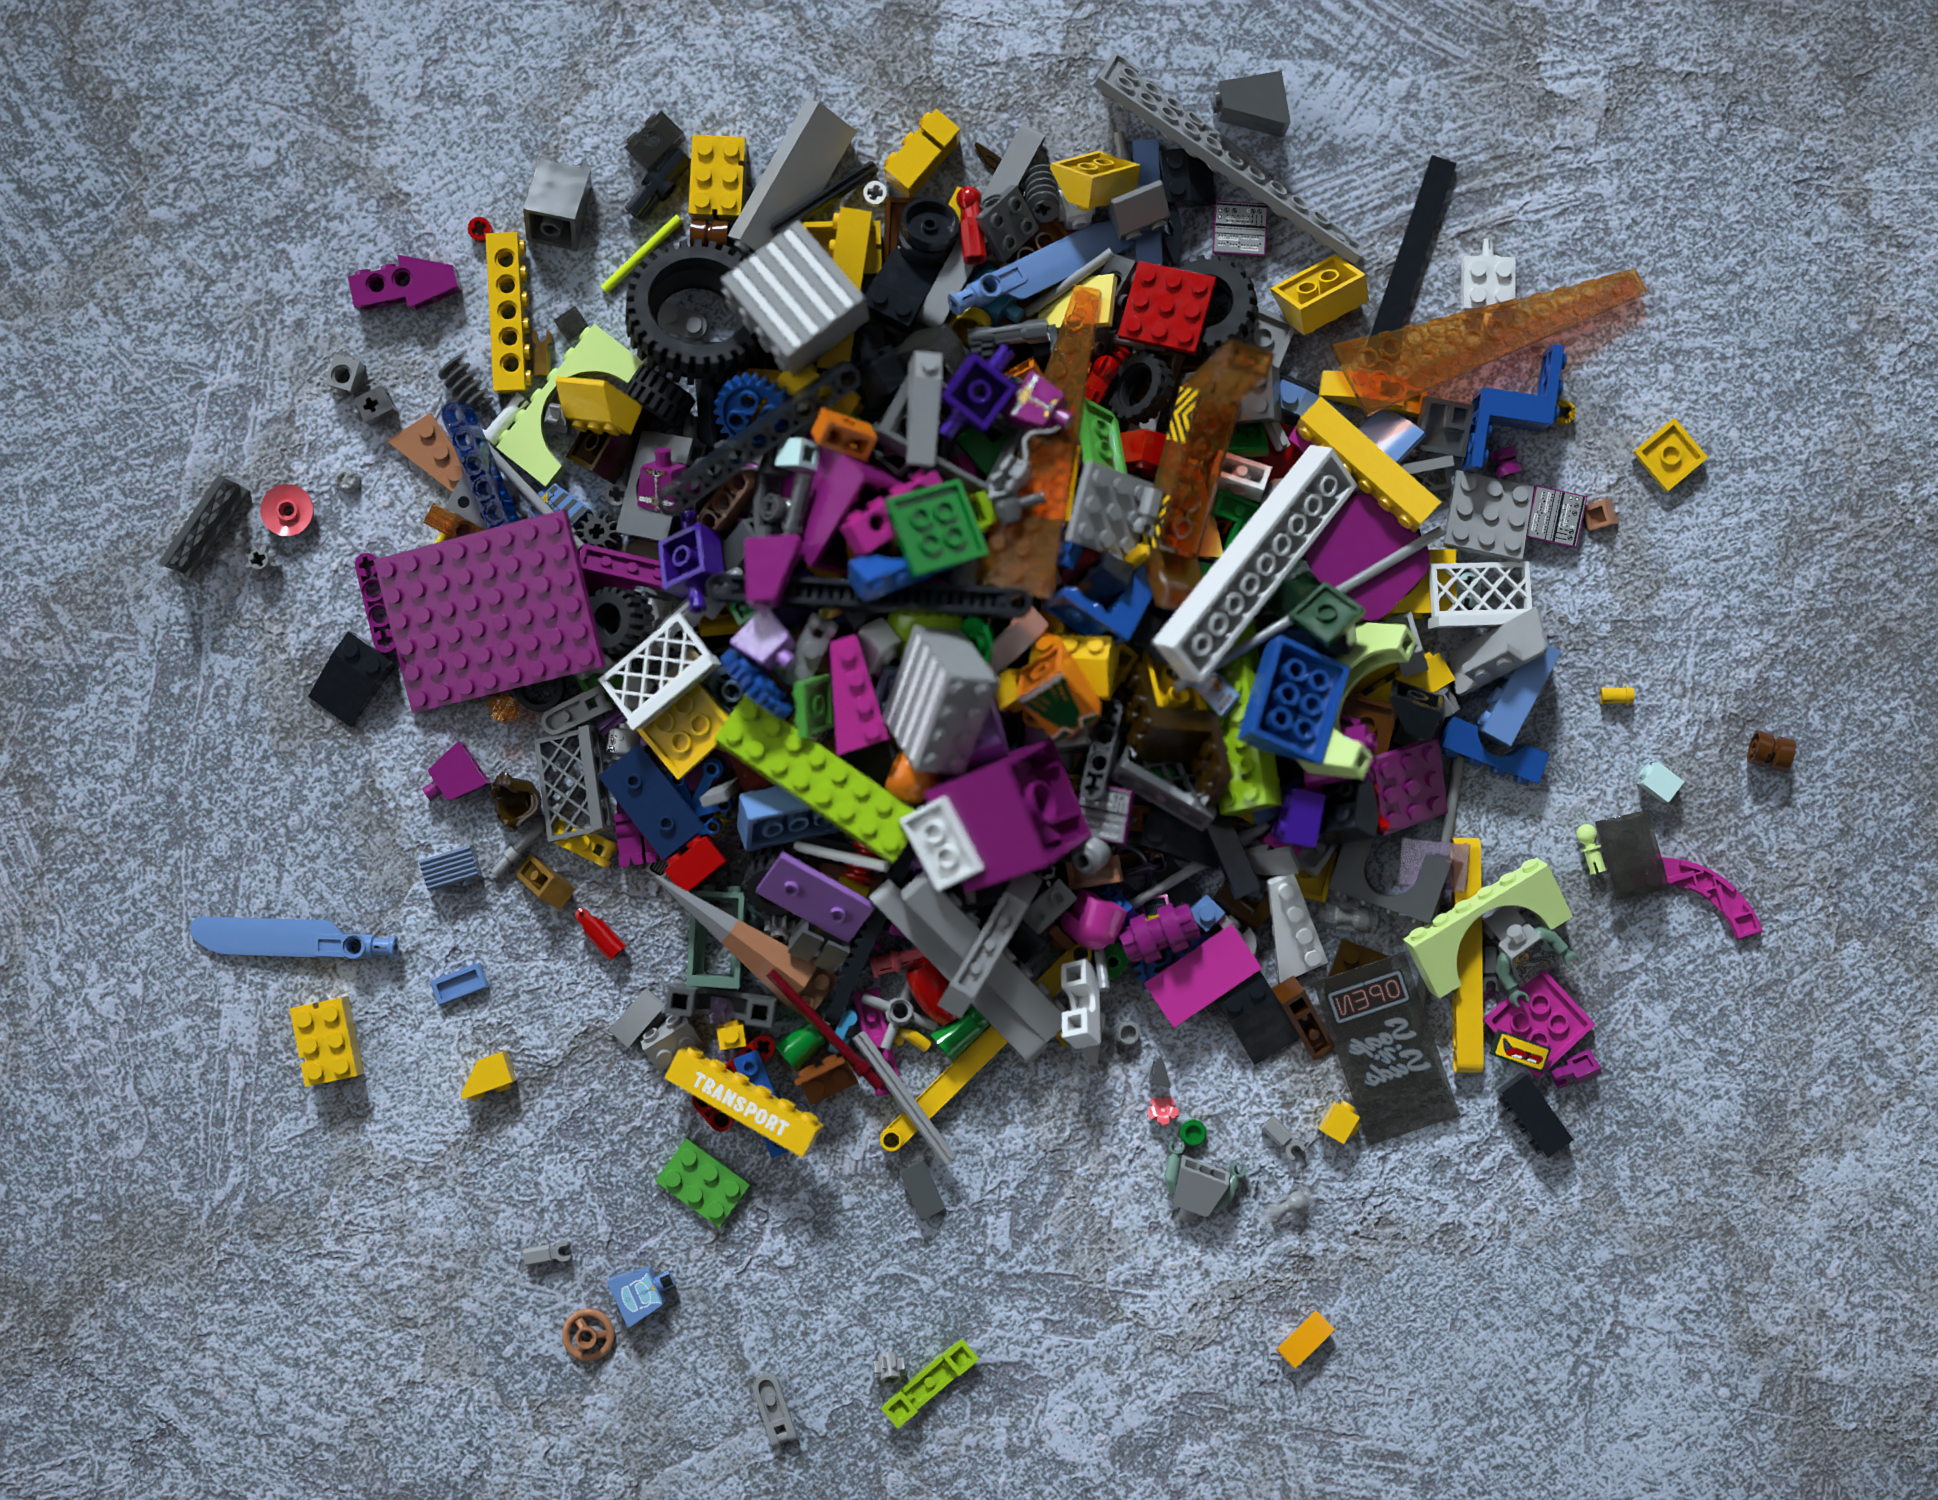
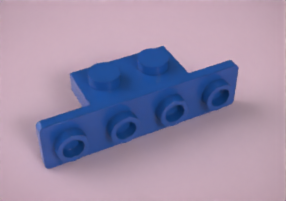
M758 1050L741 1055L733 1060L737 1072L749 1078L748 1082L755 1086L761 1085L768 1088L772 1092L771 1095L776 1097ZM762 1135L771 1158L790 1152V1150Z

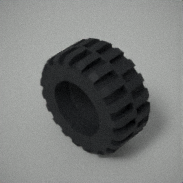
M1204 255L1196 256V261L1190 262L1189 258L1182 261V267L1179 269L1216 277L1217 281L1214 290L1226 294L1231 299L1232 309L1229 315L1219 324L1203 327L1196 355L1188 353L1186 355L1188 359L1194 361L1197 356L1202 358V362H1210L1211 357H1217L1219 361L1226 359L1225 354L1231 352L1232 355L1239 351V344L1246 345L1249 342V333L1255 332L1257 327L1256 319L1259 318L1258 301L1254 284L1251 278L1247 277L1246 271L1241 266L1236 268L1234 261L1228 258L1222 262L1218 255H1211V259H1205Z

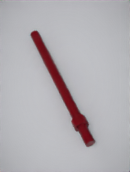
M773 968L766 977L853 1066L852 1070L859 1077L863 1076L875 1090H878L883 1085V1082L870 1069L871 1065L864 1058L860 1059Z

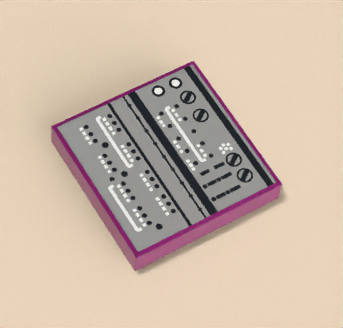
M1216 200L1212 254L1264 258L1268 205L1266 203Z
M1537 485L1534 486L1526 538L1574 549L1577 548L1588 496Z
M1096 784L1094 787L1089 788V792L1092 794L1100 790ZM1109 785L1106 798L1101 802L1093 803L1082 796L1080 789L1079 805L1092 834L1091 837L1120 844L1127 843L1134 790Z

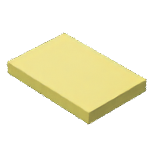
M1114 274L1086 277L1038 312V319L1047 318L1049 325L1056 324L1058 332L1112 326L1117 277ZM1061 282L1042 290L1041 296L1046 294L1048 291L1053 289Z

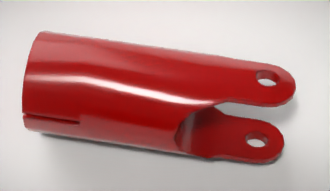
M579 908L576 911L575 917L583 926L586 937L609 962L627 947L603 920L592 916L585 908Z

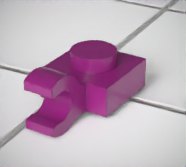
M1590 1049L1566 1058V1066L1551 1071L1554 1076L1553 1081L1558 1089L1567 1086L1572 1079H1575L1577 1084H1580L1602 1074L1601 1067Z

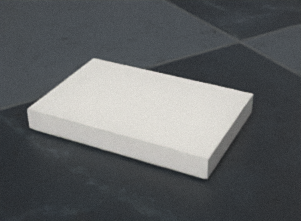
M947 795L899 819L937 892L985 868Z

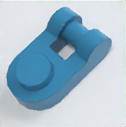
M852 1008L844 1010L835 1031L846 1044H848L850 1037L845 1035L848 1027L854 1025L858 1019L856 1010ZM830 1043L828 1051L838 1054L839 1051Z

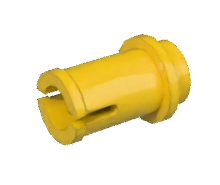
M1625 685L1624 688L1601 687L1599 694L1600 704H1624V706L1633 704L1635 698L1634 688H1629L1628 685Z

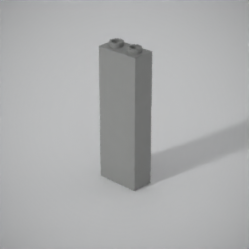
M806 99L728 234V237L735 241L734 246L744 253L751 252L754 254L775 237L770 231L771 224L823 191L857 131L822 103Z

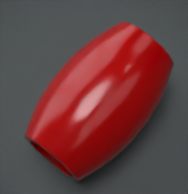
M927 957L912 964L906 970V977L913 997L921 1009L939 1025H945L955 1020L957 1016L938 1006L939 1001L951 982Z

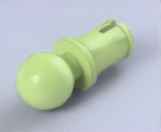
M1589 824L1580 826L1577 829L1576 836L1578 841L1585 845L1586 849H1582L1581 853L1584 852L1590 875L1606 871L1607 869L1600 852V847L1602 846L1601 844H1595L1598 836L1597 830Z

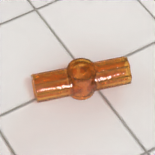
M433 503L423 522L452 539L458 537L456 530L461 524L469 525L472 533L485 530Z

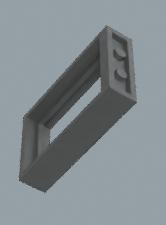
M908 375L876 432L877 443L906 459L907 439L895 432L908 409ZM943 381L941 382V392L947 385ZM998 412L989 427L1009 438L986 482L936 455L934 467H921L928 471L936 470L939 477L946 481L960 478L964 490L971 494L986 490L988 495L990 484L993 482L990 478L991 475L1000 473L1001 463L1007 457L1013 455L1014 451L1020 452L1023 441L1022 435L1026 429L1009 424L1006 416Z

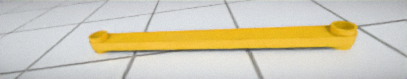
M1075 943L1068 951L1063 953L1035 981L1036 983L1041 981L1051 992L1049 996L1052 999L1062 990L1061 964L1076 961L1073 958V951L1077 947H1084L1079 943ZM1086 948L1088 952L1086 960L1090 962L1092 959V950ZM992 1025L915 1099L929 1119L1008 1043ZM904 1111L881 1133L880 1145L886 1151H897L918 1131ZM895 1133L899 1137L898 1144L895 1146L886 1144L884 1140L885 1135Z

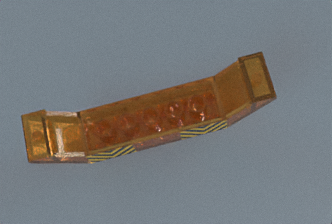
M1229 339L1180 386L1153 488L1163 491L1158 515L1154 519L1155 533L1153 536L1144 535V525L1138 544L1147 545L1150 548L1148 550L1150 556L1143 563L1157 606L1178 611L1203 580L1197 559L1240 404L1263 380H1268L1275 353Z

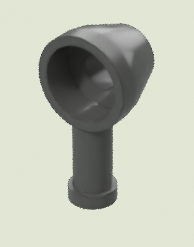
M1042 490L1039 493L1022 498L1013 497L1001 500L994 504V509L1002 523L1008 526L1021 521L1022 509L1041 503L1043 505L1046 504Z

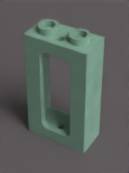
M699 884V889L692 890V895L707 903L710 901L731 902L734 906L733 917L747 924L748 898L744 897L741 887L726 886L725 890H715V885ZM690 913L687 986L733 989L743 987L744 964L732 953L729 974H708L705 971L707 929Z

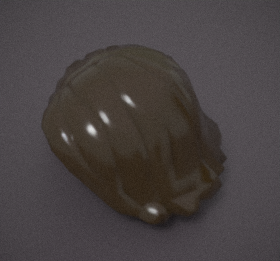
M506 772L496 776L495 781L492 783L493 790L491 791L494 811L499 821L503 824V828L508 832H516L518 827L537 816L541 809V795L531 781L513 778Z

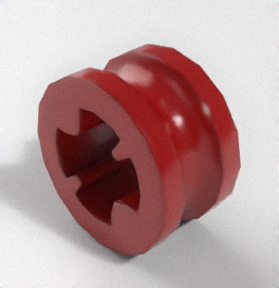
M475 217L468 223V233L476 242H486L485 233H493L492 225L484 217ZM481 224L483 227L487 226L483 230L484 235L482 236L478 233L474 235V231L477 230L476 225Z

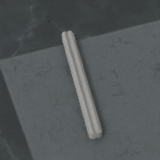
M860 1032L853 1038L855 1045L942 1164L947 1166L956 1159L954 1152L866 1032Z

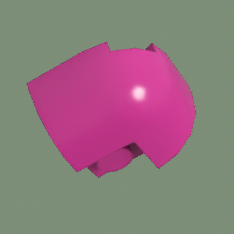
M1080 888L1071 912L1064 911L1062 913V930L1068 937L1080 945L1099 952L1108 944L1115 942L1128 911L1112 901L1102 899L1088 889Z

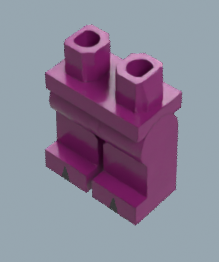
M617 802V814H614V821L618 840L620 867L663 861ZM671 854L664 860H669L673 855Z

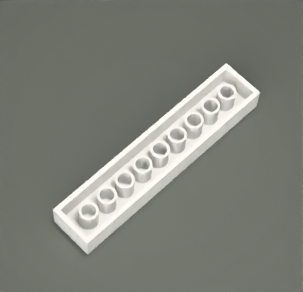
M1309 446L1154 639L1153 644L1180 678L1202 683L1358 486L1332 448Z

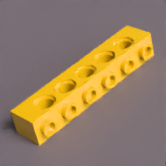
M518 232L485 233L493 391L497 395L516 394V392L519 394L529 393V386H533L532 370H528V360L532 358L531 345L527 344L526 334H530V320L525 318V308L529 307L528 292H524V282L528 281V272L526 265L523 266L522 257L527 253L525 239L522 240ZM513 256V263L509 267H503L501 264L503 258ZM507 282H514V290L510 293H504L503 286ZM509 308H515L516 315L512 319H505V311ZM510 334H517L516 343L511 346L506 345V337ZM518 360V368L513 372L507 371L508 362Z

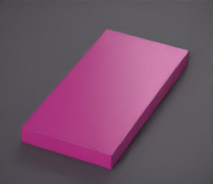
M1230 924L1144 982V985L1175 1028L1262 969V967L1233 924Z

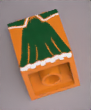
M1063 643L1020 669L1016 699L1056 743L1064 738L1072 737L1077 730L1085 725H1092L1100 717L1101 701Z

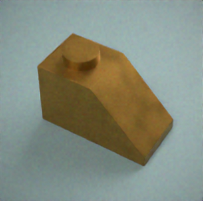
M531 853L515 873L538 898L561 910L575 891V888L564 877Z

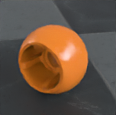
M901 749L890 769L885 788L905 804L917 805L925 800L924 791L940 783L941 774L937 772L916 771Z

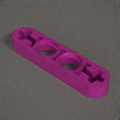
M363 553L357 557L355 569L373 644L380 652L392 653L396 651L394 640L389 643V648L381 645L380 641L384 640L383 631L377 632L376 628H385L390 625L388 616L383 623H377L374 620V612L376 610L384 609L386 611L382 592L376 598H371L367 592L368 587L373 583L379 584V580L370 578L365 581L364 577L370 576L368 570L362 568V565L366 563L365 559L368 558L369 561L374 562L378 557L371 553ZM374 564L370 569L372 575L376 576L377 572ZM385 629L387 637L393 639L391 629Z

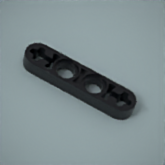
M1107 699L1100 706V717L1096 721L1082 779V796L1093 803L1101 802L1107 796L1125 722L1126 708L1116 699ZM1115 706V708L1118 710V713L1113 714L1111 718V715H1109L1107 712L1108 709L1112 710ZM1110 721H1111V722L1115 725V727H1112V726L1107 725V724L1104 725V722H1107V723L1110 724ZM1111 731L1113 734L1112 741L1109 744L1103 745L1100 741L1102 733ZM1099 757H1105L1107 760L1106 767L1103 770L1097 771L1094 767L1095 760ZM1092 774H1095L1099 777H1103V779L1101 780L1097 778L1096 781V779L1092 777ZM1096 784L1100 790L1092 794L1089 792V788L1094 787Z

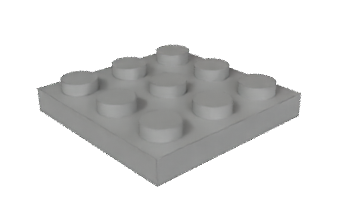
M1085 461L1065 540L1101 553L1110 548L1120 557L1124 558L1139 542L1141 533L1133 532V525L1140 515L1138 511L1144 487L1153 488L1154 484L1095 462Z
M1457 470L1454 475L1443 547L1520 563L1523 560L1534 486Z

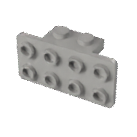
M1532 608L1452 651L1449 658L1452 674L1455 677L1456 693L1464 696L1545 654L1548 650L1541 612L1536 608Z

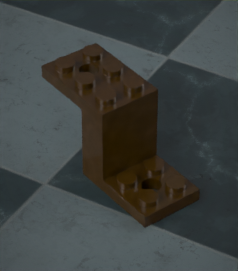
M1137 662L1132 671L1128 673L1126 681L1121 689L1117 691L1116 700L1121 702L1126 708L1124 726L1127 734V746L1131 750L1132 758L1191 763V772L1195 776L1196 791L1198 796H1200L1202 807L1212 808L1234 777L1217 712L1215 710L1157 706L1147 663Z

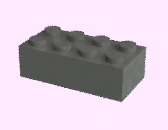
M1272 364L1179 373L1170 397L1171 422L1180 387L1198 390L1188 428L1199 426L1217 428L1282 421L1279 368Z

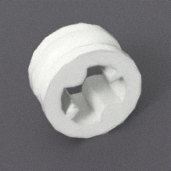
M879 181L869 182L863 190L865 202L872 207L882 206L887 197L885 186ZM874 188H878L879 193L883 192L882 197L877 196L876 200H872L871 195H868V192H873Z

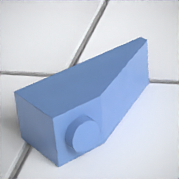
M1282 379L1280 382L1281 414L1297 421L1320 398V396L1286 380ZM1327 401L1349 421L1351 413Z

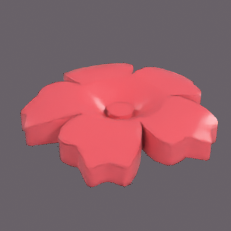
M1166 1096L1163 1100L1161 1097H1157L1150 1101L1152 1107H1149V1112L1147 1113L1150 1121L1157 1119V1123L1164 1127L1169 1126V1118L1175 1120L1176 1117H1179L1180 1110L1175 1107L1176 1103L1173 1098Z

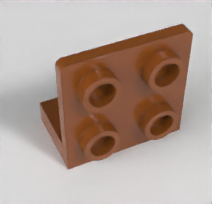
M832 1053L823 1058V1064L815 1067L814 1063L797 1072L798 1076L794 1082L796 1086L801 1085L810 1105L859 1082L850 1063L844 1056Z

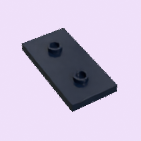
M641 743L637 744L598 776L662 860L666 859L706 827Z

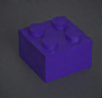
M1296 788L1283 791V795H1281L1283 805L1276 807V810L1279 811L1278 820L1273 822L1271 836L1274 837L1273 843L1292 846L1302 850L1316 848L1326 795Z

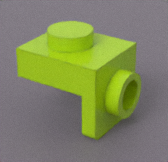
M986 490L967 496L981 534L990 530L989 525L998 521L993 510V502L988 499Z

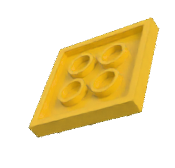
M700 682L644 729L637 730V732L678 780H681L718 746L714 742V737L729 715Z

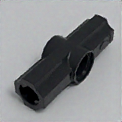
M674 146L659 166L652 168L646 174L641 183V188L627 203L625 209L637 220L644 223L657 205L667 200L673 193L676 182L690 167L691 159Z

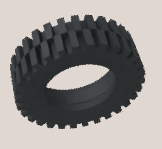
M687 240L679 241L678 249H675L673 243L665 245L664 254L658 248L653 251L652 259L646 256L642 260V268L637 266L634 270V278L631 277L626 293L625 325L627 337H630V345L633 350L637 349V356L641 361L647 358V367L653 370L656 366H659V373L665 377L668 372L672 373V381L677 383L680 382L681 377H686L687 385L693 386L695 379H701L702 386L709 385L710 378H715L716 384L723 383L725 374L731 380L737 375L738 368L744 373L749 369V361L754 364L758 359V352L762 353L763 347L758 341L760 338L756 332L751 334L742 323L743 318L739 312L735 314L737 327L733 336L709 345H694L681 342L666 334L659 327L658 313L662 304L671 295L679 291L694 288L705 289L720 295L727 301L722 293L724 286L721 278L743 262V254L737 251L734 256L730 255L731 247L723 245L721 251L717 250V242L709 241L708 247H702V240H694V246L688 247Z

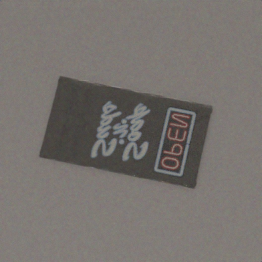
M1399 952L1396 955L1313 982L1369 1146L1460 1116L1405 952Z

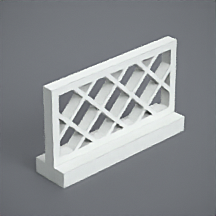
M1529 561L1520 563L1429 564L1432 618L1428 619V629L1498 627L1532 609ZM1513 568H1521L1522 579L1518 584L1508 576ZM1465 569H1469L1476 576L1469 586L1459 577ZM1488 569H1494L1500 575L1493 585L1483 576ZM1437 570H1445L1452 577L1445 586L1437 580ZM1479 580L1489 589L1482 599L1472 590ZM1503 580L1513 588L1506 598L1496 589ZM1454 581L1465 590L1458 599L1448 591V588ZM1492 593L1502 602L1496 610H1493L1485 603ZM1516 593L1523 598L1524 609H1517L1509 602ZM1443 594L1453 603L1448 611H1439V599ZM1467 594L1478 603L1472 610H1467L1461 604Z
M678 613L598 680L628 719L626 722L632 730H642L722 664L716 656H712L683 615ZM678 622L684 629L683 641L670 639L671 629ZM655 641H664L663 657L650 656L651 645ZM670 642L682 644L681 660L668 658ZM688 645H696L703 655L695 661H687ZM636 657L644 658L643 674L630 672L631 662ZM650 659L662 660L661 676L648 675ZM668 661L680 663L679 674L675 678L666 677ZM615 674H623V690L614 689L608 680ZM630 676L642 677L640 693L628 691ZM648 678L660 679L659 691L657 693L646 694ZM665 680H669L670 682L665 685ZM628 694L640 696L639 707L634 712H631L627 707Z

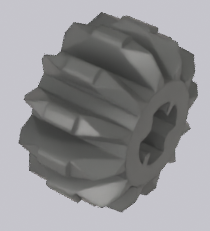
M597 510L594 518L588 512L586 513V517L589 520L587 523L582 519L578 521L580 525L584 526V529H576V534L584 535L580 538L584 544L587 543L588 545L610 549L609 543L618 546V542L613 539V536L619 537L621 534L613 530L617 527V521L610 522L612 519L610 513L603 517L602 511ZM598 527L604 531V534L599 535V539L593 535V531H597Z

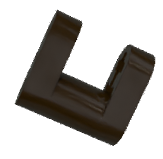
M1225 880L1212 899L1220 908L1254 931H1257L1270 913L1268 889L1257 904L1246 896L1235 900Z

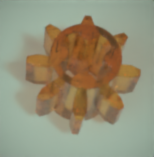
M503 692L499 698L492 696L487 704V707L492 709L489 716L505 725L509 719L516 721L521 713V710L516 708L519 701Z

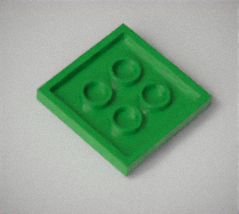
M960 478L887 498L884 501L913 578L977 560L989 554Z

